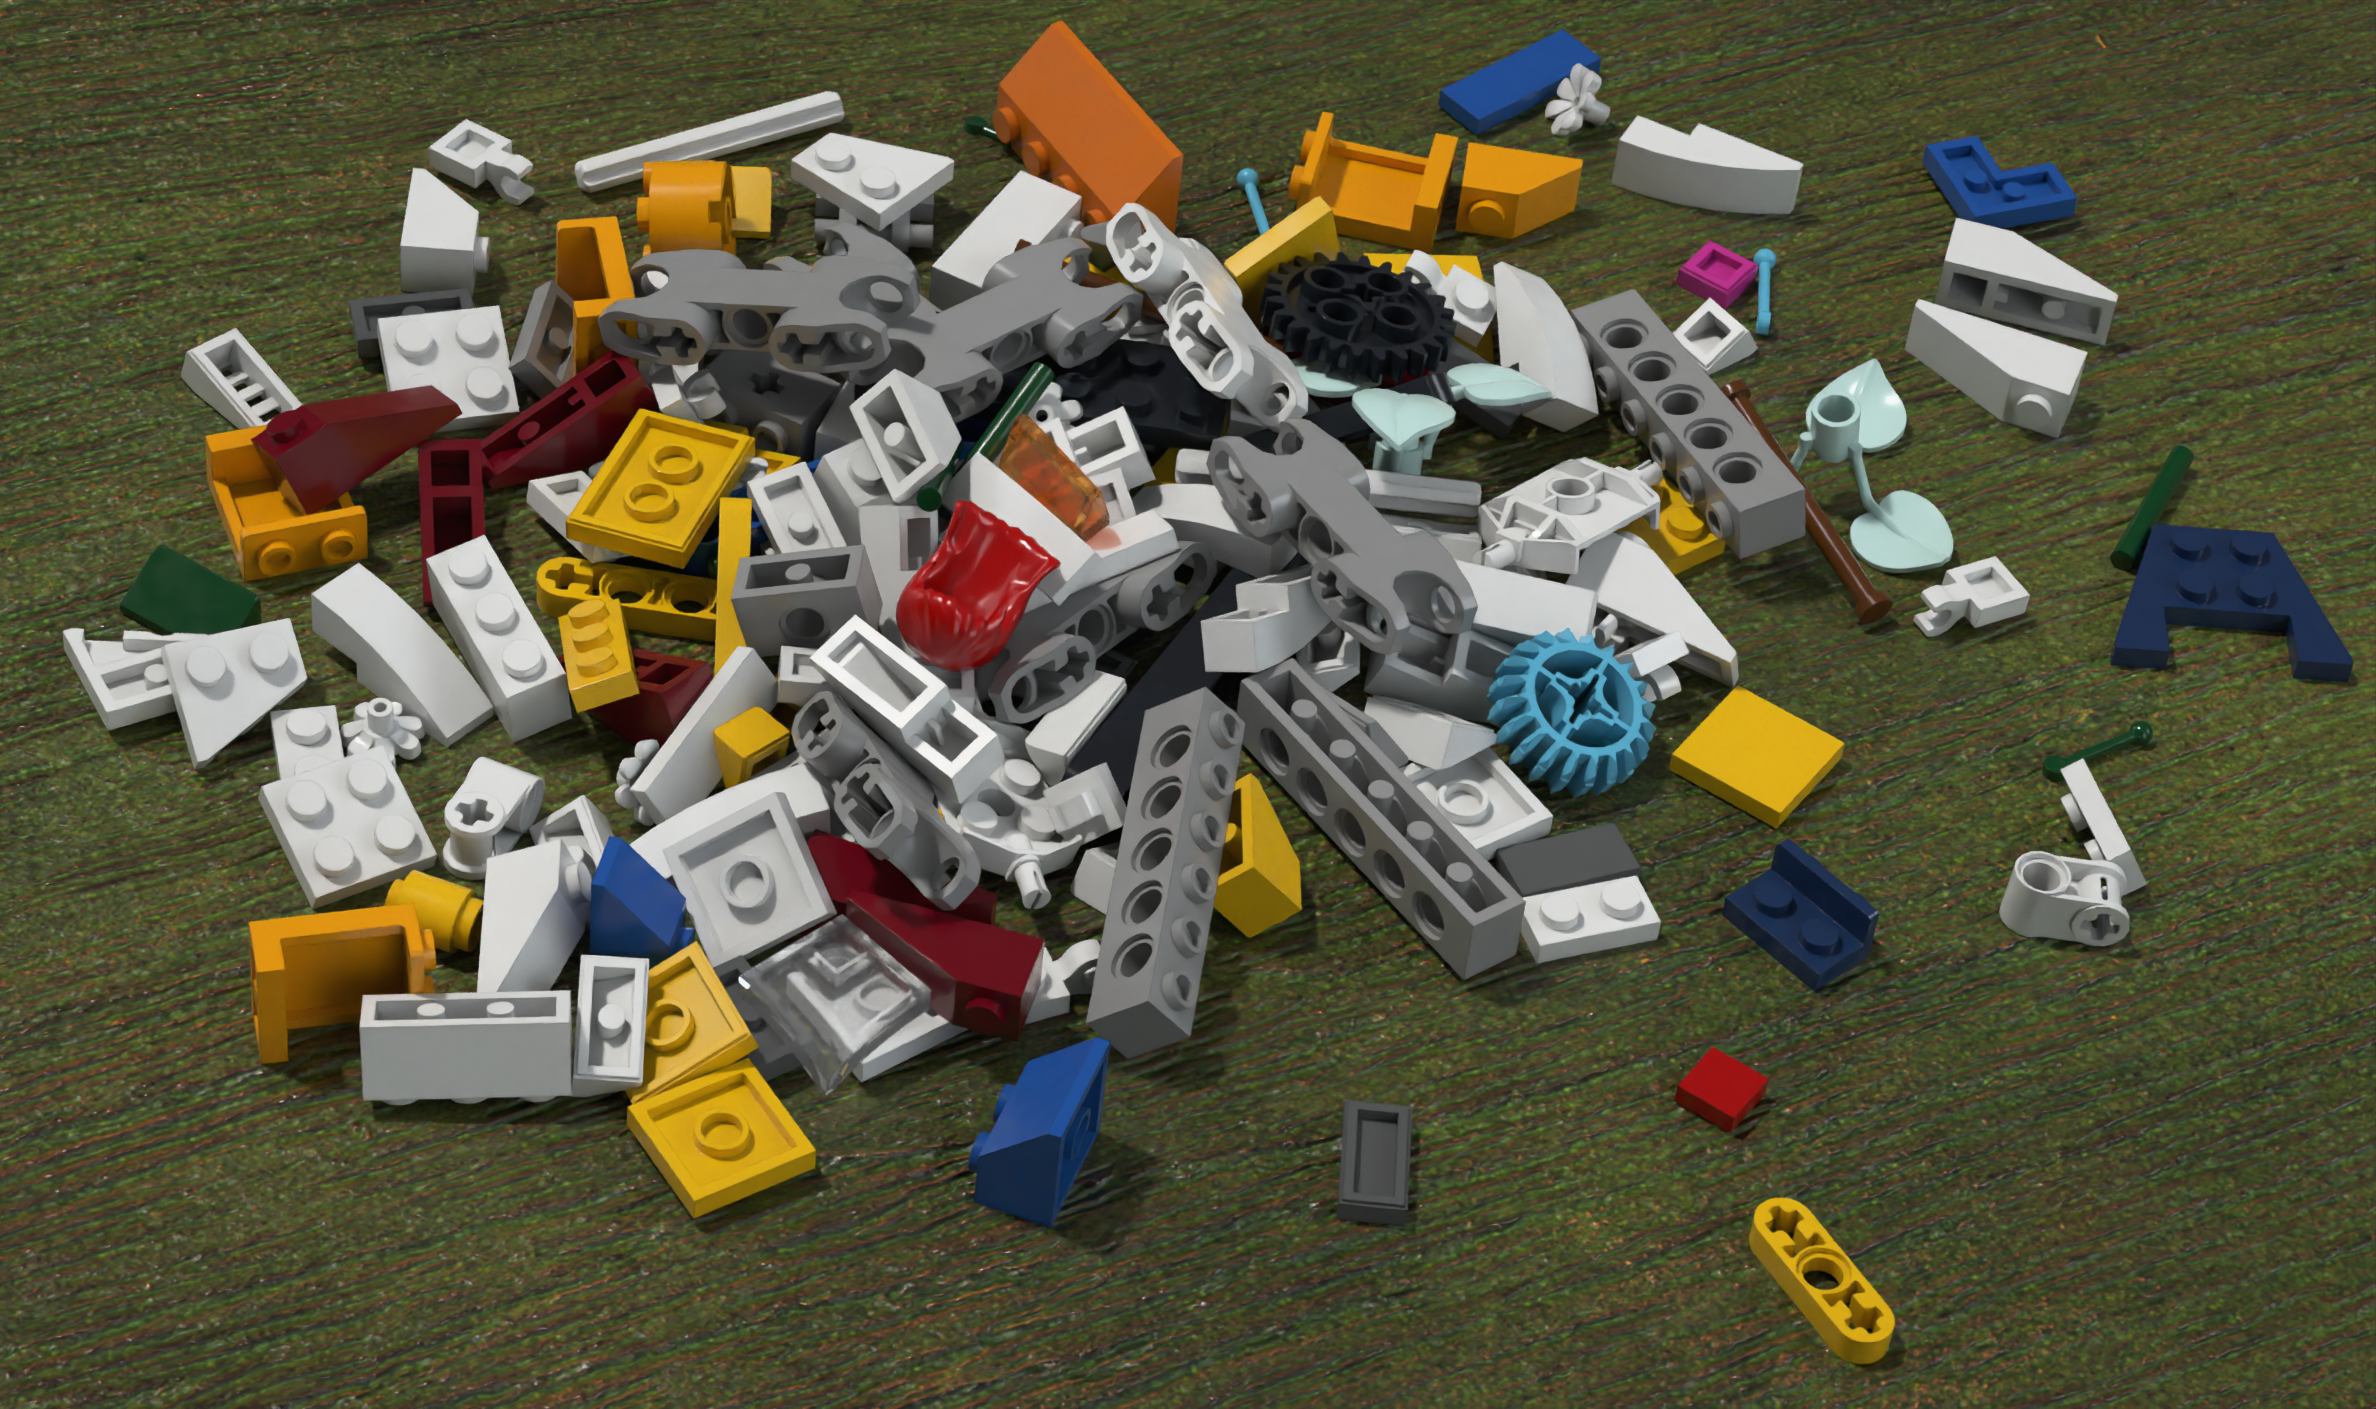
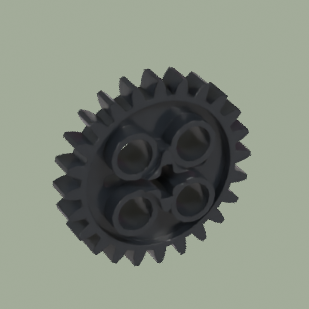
M1315 252L1313 263L1299 255L1295 256L1293 266L1281 262L1277 273H1269L1259 311L1263 312L1261 324L1271 326L1268 336L1272 339H1284L1283 351H1302V363L1307 364L1316 360L1323 362V372L1330 373L1336 368L1344 369L1349 380H1354L1358 372L1366 373L1373 383L1379 382L1380 374H1386L1395 382L1402 383L1404 372L1417 379L1422 377L1424 369L1436 372L1439 361L1446 362L1457 323L1452 322L1454 310L1444 307L1446 297L1430 295L1431 283L1414 284L1411 282L1413 272L1393 273L1391 272L1392 263L1385 262L1379 267L1372 266L1368 256L1362 255L1358 262H1351L1343 252H1338L1336 260L1332 261L1320 252Z

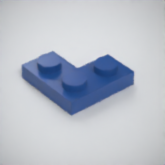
M1978 136L1926 145L1922 163L1960 219L2003 229L2069 217L2074 214L2078 198L2053 162L2001 171Z

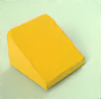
M731 166L736 197V218H732L731 237L770 239L771 169L767 167Z
M758 706L750 708L713 731L714 745L723 775L722 779L725 790L747 782L751 776L786 757L790 731Z

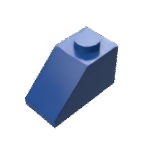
M609 836L591 883L590 955L649 959L650 970L694 943L695 928L685 926L686 898L623 839Z

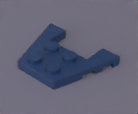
M2154 524L2110 655V665L2166 669L2170 655L2166 624L2285 633L2293 678L2348 682L2353 667L2352 657L2274 533Z

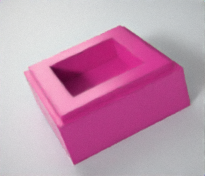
M1709 241L1679 268L1676 285L1705 300L1711 298L1725 310L1756 281L1759 266L1713 241Z

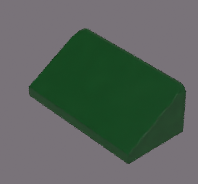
M164 545L158 546L150 555L120 603V612L165 636L174 633L212 635L261 624V601L259 596Z

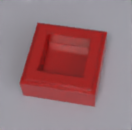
M1711 1047L1677 1085L1674 1101L1727 1132L1732 1133L1766 1094L1769 1078L1720 1050Z

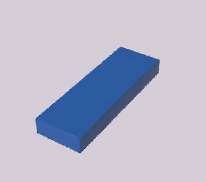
M1562 29L1441 89L1438 106L1475 135H1478L1557 95V89L1563 79L1568 78L1571 80V70L1577 63L1582 64L1589 71L1592 70L1599 74L1601 58Z

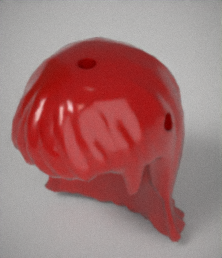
M958 500L955 503L954 512L942 543L931 558L910 579L900 595L896 607L898 629L907 646L918 657L933 666L952 672H963L982 667L1001 652L1020 622L1033 591L1051 571L1060 568L1061 562L1043 546L1039 545L1035 538L1026 535L1020 528L1009 526L1004 520L998 519L993 513L985 511L971 501Z

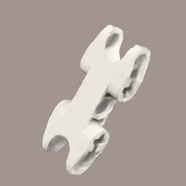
M1126 203L1107 224V248L1122 275L1129 282L1147 293L1169 325L1168 339L1181 362L1204 389L1221 399H1233L1235 397L1259 423L1276 433H1280L1281 421L1292 418L1301 419L1308 411L1307 388L1288 356L1265 341L1242 308L1243 296L1241 290L1229 272L1208 248L1192 238H1177L1154 213L1137 203ZM1141 220L1146 232L1137 238L1139 241L1137 246L1126 249L1125 238L1131 226ZM1287 386L1289 389L1288 401L1278 414L1272 416L1266 404L1269 399L1275 396L1273 392L1277 388Z

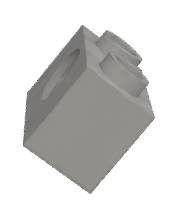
M864 544L740 558L731 596L746 646L754 648L760 657L780 656L781 645L819 649L854 615H857L878 631L883 605Z

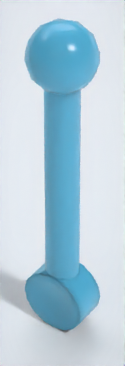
M1245 168L1238 173L1236 177L1237 184L1246 191L1261 236L1270 227L1257 190L1259 175L1255 170Z
M1766 248L1756 252L1754 263L1759 266L1756 333L1768 335L1771 312H1769L1770 271L1776 264V255L1772 250Z

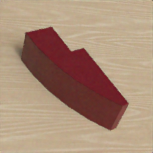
M428 439L418 443L423 607H434L426 559L485 535L481 439Z

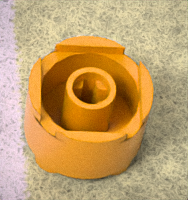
M716 160L644 162L643 188L645 197H638L637 227L639 233H649L650 245L644 246L643 257L651 253L688 249L720 250L736 256V237H731L732 218H736V197L730 164H727V161Z

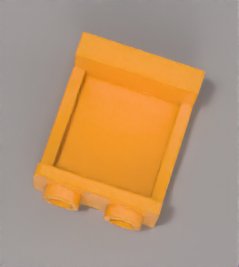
M1322 112L1317 130H1306L1300 153V164H1304L1305 167L1295 165L1292 172L1288 199L1297 201L1296 210L1313 198L1321 196L1333 210L1337 234L1430 253L1452 182L1458 137L1436 133L1429 157L1423 158L1334 139L1332 137L1334 114Z
M617 216L561 220L556 224V284L574 300L572 378L612 351V349L603 344L597 320L602 311L615 301L635 298ZM624 319L616 320L618 328L625 335L638 339V322ZM629 357L637 369V359Z
M267 425L205 436L207 483L244 582L368 559L367 515L363 506H354L348 491L315 514L310 515L303 514L283 498L251 441L252 438L266 430Z
M414 903L249 922L252 1015L261 1064L288 1061L287 1030L359 1022L363 995L435 993L432 975L424 976V971L436 970L433 933L431 929H419Z

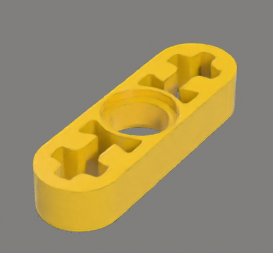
M1783 1197L1768 1199L1761 1203L1755 1211L1749 1234V1245L1755 1256L1836 1355L1855 1364H1870L1880 1360L1888 1350L1895 1326L1894 1314L1890 1307L1806 1206L1796 1200ZM1770 1228H1775L1776 1232H1771ZM1792 1232L1794 1234L1793 1240L1787 1233ZM1810 1271H1823L1832 1275L1838 1281L1839 1286L1830 1290L1818 1289L1807 1283L1803 1275ZM1850 1321L1856 1327L1853 1330L1849 1327ZM1866 1329H1872L1873 1333L1869 1334Z

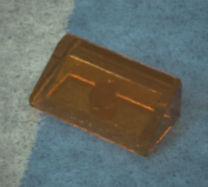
M1021 413L1018 415L1011 427L1000 459L999 469L1025 489L1086 543L1110 524V516L1102 492L1027 414Z

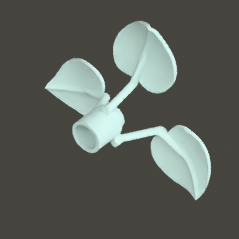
M1302 357L1290 360L1299 372L1308 394L1328 398L1352 396L1353 408L1375 431L1369 434L1368 450L1374 452L1372 470L1421 475L1422 460L1431 459L1433 445L1440 430L1450 426L1455 421L1456 414L1452 408L1453 404L1449 406L1445 402L1427 395H1408L1405 393L1399 394L1387 389H1371V387L1381 384V374L1378 383H1373L1366 373L1359 372L1354 380H1349L1344 369L1336 368L1330 373L1323 372L1324 363L1318 360L1307 364L1301 362ZM1472 363L1454 367L1447 372L1455 401L1467 398L1479 405L1508 406L1539 399H1551L1552 392L1532 378L1507 367L1487 363ZM1425 435L1423 441H1419V438Z
M1872 359L1842 374L1813 398L1806 411V427L1808 432L1800 434L1799 446L1790 462L1798 472L1809 450H1814L1822 460L1831 463L1841 462L1847 458L1851 459L1861 502L1868 513L1860 515L1853 521L1850 528V542L1857 557L1865 564L1874 569L1891 573H1908L1941 567L1952 558L1953 537L1945 518L1935 505L1918 494L1904 490L1888 494L1880 504L1873 499L1862 452H1878L1895 444L1903 436L1907 421L1906 410L1902 400L1888 382L1878 360Z

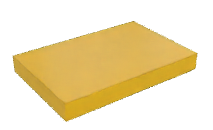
M640 408L565 521L566 538L684 569L720 511V497L730 496L754 458L755 438Z

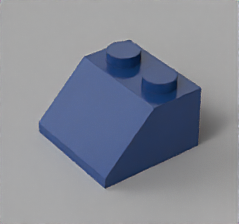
M1096 1037L1027 1062L1015 1086L1008 1083L1005 1084L994 1111L993 1121L996 1124L991 1133L984 1131L979 1133L970 1154L968 1170L977 1173L974 1202L1050 1228L1052 1227L1100 1132L1110 1041Z

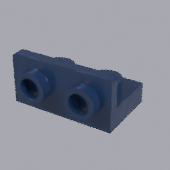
M1785 839L1776 845L1771 869L1727 896L1722 911V916L1814 992L1869 956L1879 917L1877 910L1862 895L1851 890L1825 869L1815 857L1807 854L1790 839Z

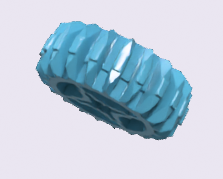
M1569 628L1558 632L1555 636L1545 630L1542 634L1536 635L1531 641L1527 639L1524 643H1519L1508 655L1509 658H1505L1497 667L1496 674L1493 677L1495 682L1490 686L1486 697L1493 704L1486 721L1501 728L1497 732L1495 744L1507 745L1513 751L1508 765L1522 762L1529 769L1528 782L1543 777L1547 780L1550 794L1558 790L1561 791L1566 786L1574 799L1580 795H1585L1589 790L1597 796L1601 792L1608 791L1612 786L1625 782L1634 773V768H1637L1646 758L1647 752L1650 749L1648 743L1652 740L1653 733L1657 729L1649 721L1656 705L1641 698L1645 694L1648 682L1634 681L1630 676L1633 662L1620 664L1613 657L1614 645L1602 650L1597 648L1592 633L1584 637L1582 636L1577 642Z

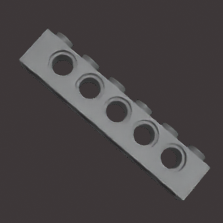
M1635 289L1571 310V317L1587 352L1595 388L1599 397L1604 403H1611L1619 412L1629 434L1633 437L1638 436L1650 450L1653 461L1659 464L1662 471L1667 470L1677 482L1684 500L1689 505L1695 504L1706 517L1711 532L1718 540L1724 539L1739 559L1806 536L1805 488Z
M1294 658L1288 659L1241 680L1236 714L1246 723L1242 744L1457 974L1465 980L1515 956L1526 901Z
M1207 687L1145 710L1086 1019V1024L1103 1039L1110 1041V1045L1127 1059L1191 1036L1246 724L1235 711L1228 708Z

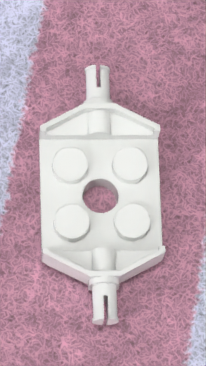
M1586 457L1575 460L1570 459L1552 467L1478 507L1477 530L1481 535V539L1488 547L1475 552L1472 557V563L1501 569L1506 565H1516L1521 568L1575 575L1578 573L1579 550L1589 547L1592 543L1619 528L1629 525L1630 522L1641 516L1650 524L1651 529L1656 530L1659 528L1661 500L1658 494L1650 487L1661 483L1663 479L1661 467L1658 463L1653 462L1651 464L1652 460H1647L1638 467L1627 470L1620 466L1612 468Z
M974 687L975 698L972 715L998 735L1005 762L961 804H958L929 780L935 793L934 802L937 809H942V814L945 815V823L969 841L977 853L981 868L1004 876L1006 881L1017 882L1024 906L1030 909L1033 904L1034 909H1039L1045 906L1051 899V894L1046 887L1043 875L1062 869L1072 863L1083 841V837L1076 834L1073 839L1065 842L1062 834H1058L1047 811V809H1050L1042 792L1049 787L1025 747V739L1031 731L1012 723L998 721L995 716H988L983 712L978 692Z

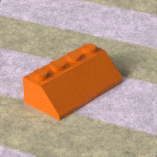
M1062 20L1052 23L998 85L997 109L993 113V126L998 138L1003 143L1011 142V148L1024 162L1029 174L1082 196L1080 222L1084 224V227L1111 221L1126 203H1137L1154 213L1166 228L1175 235L1184 155Z

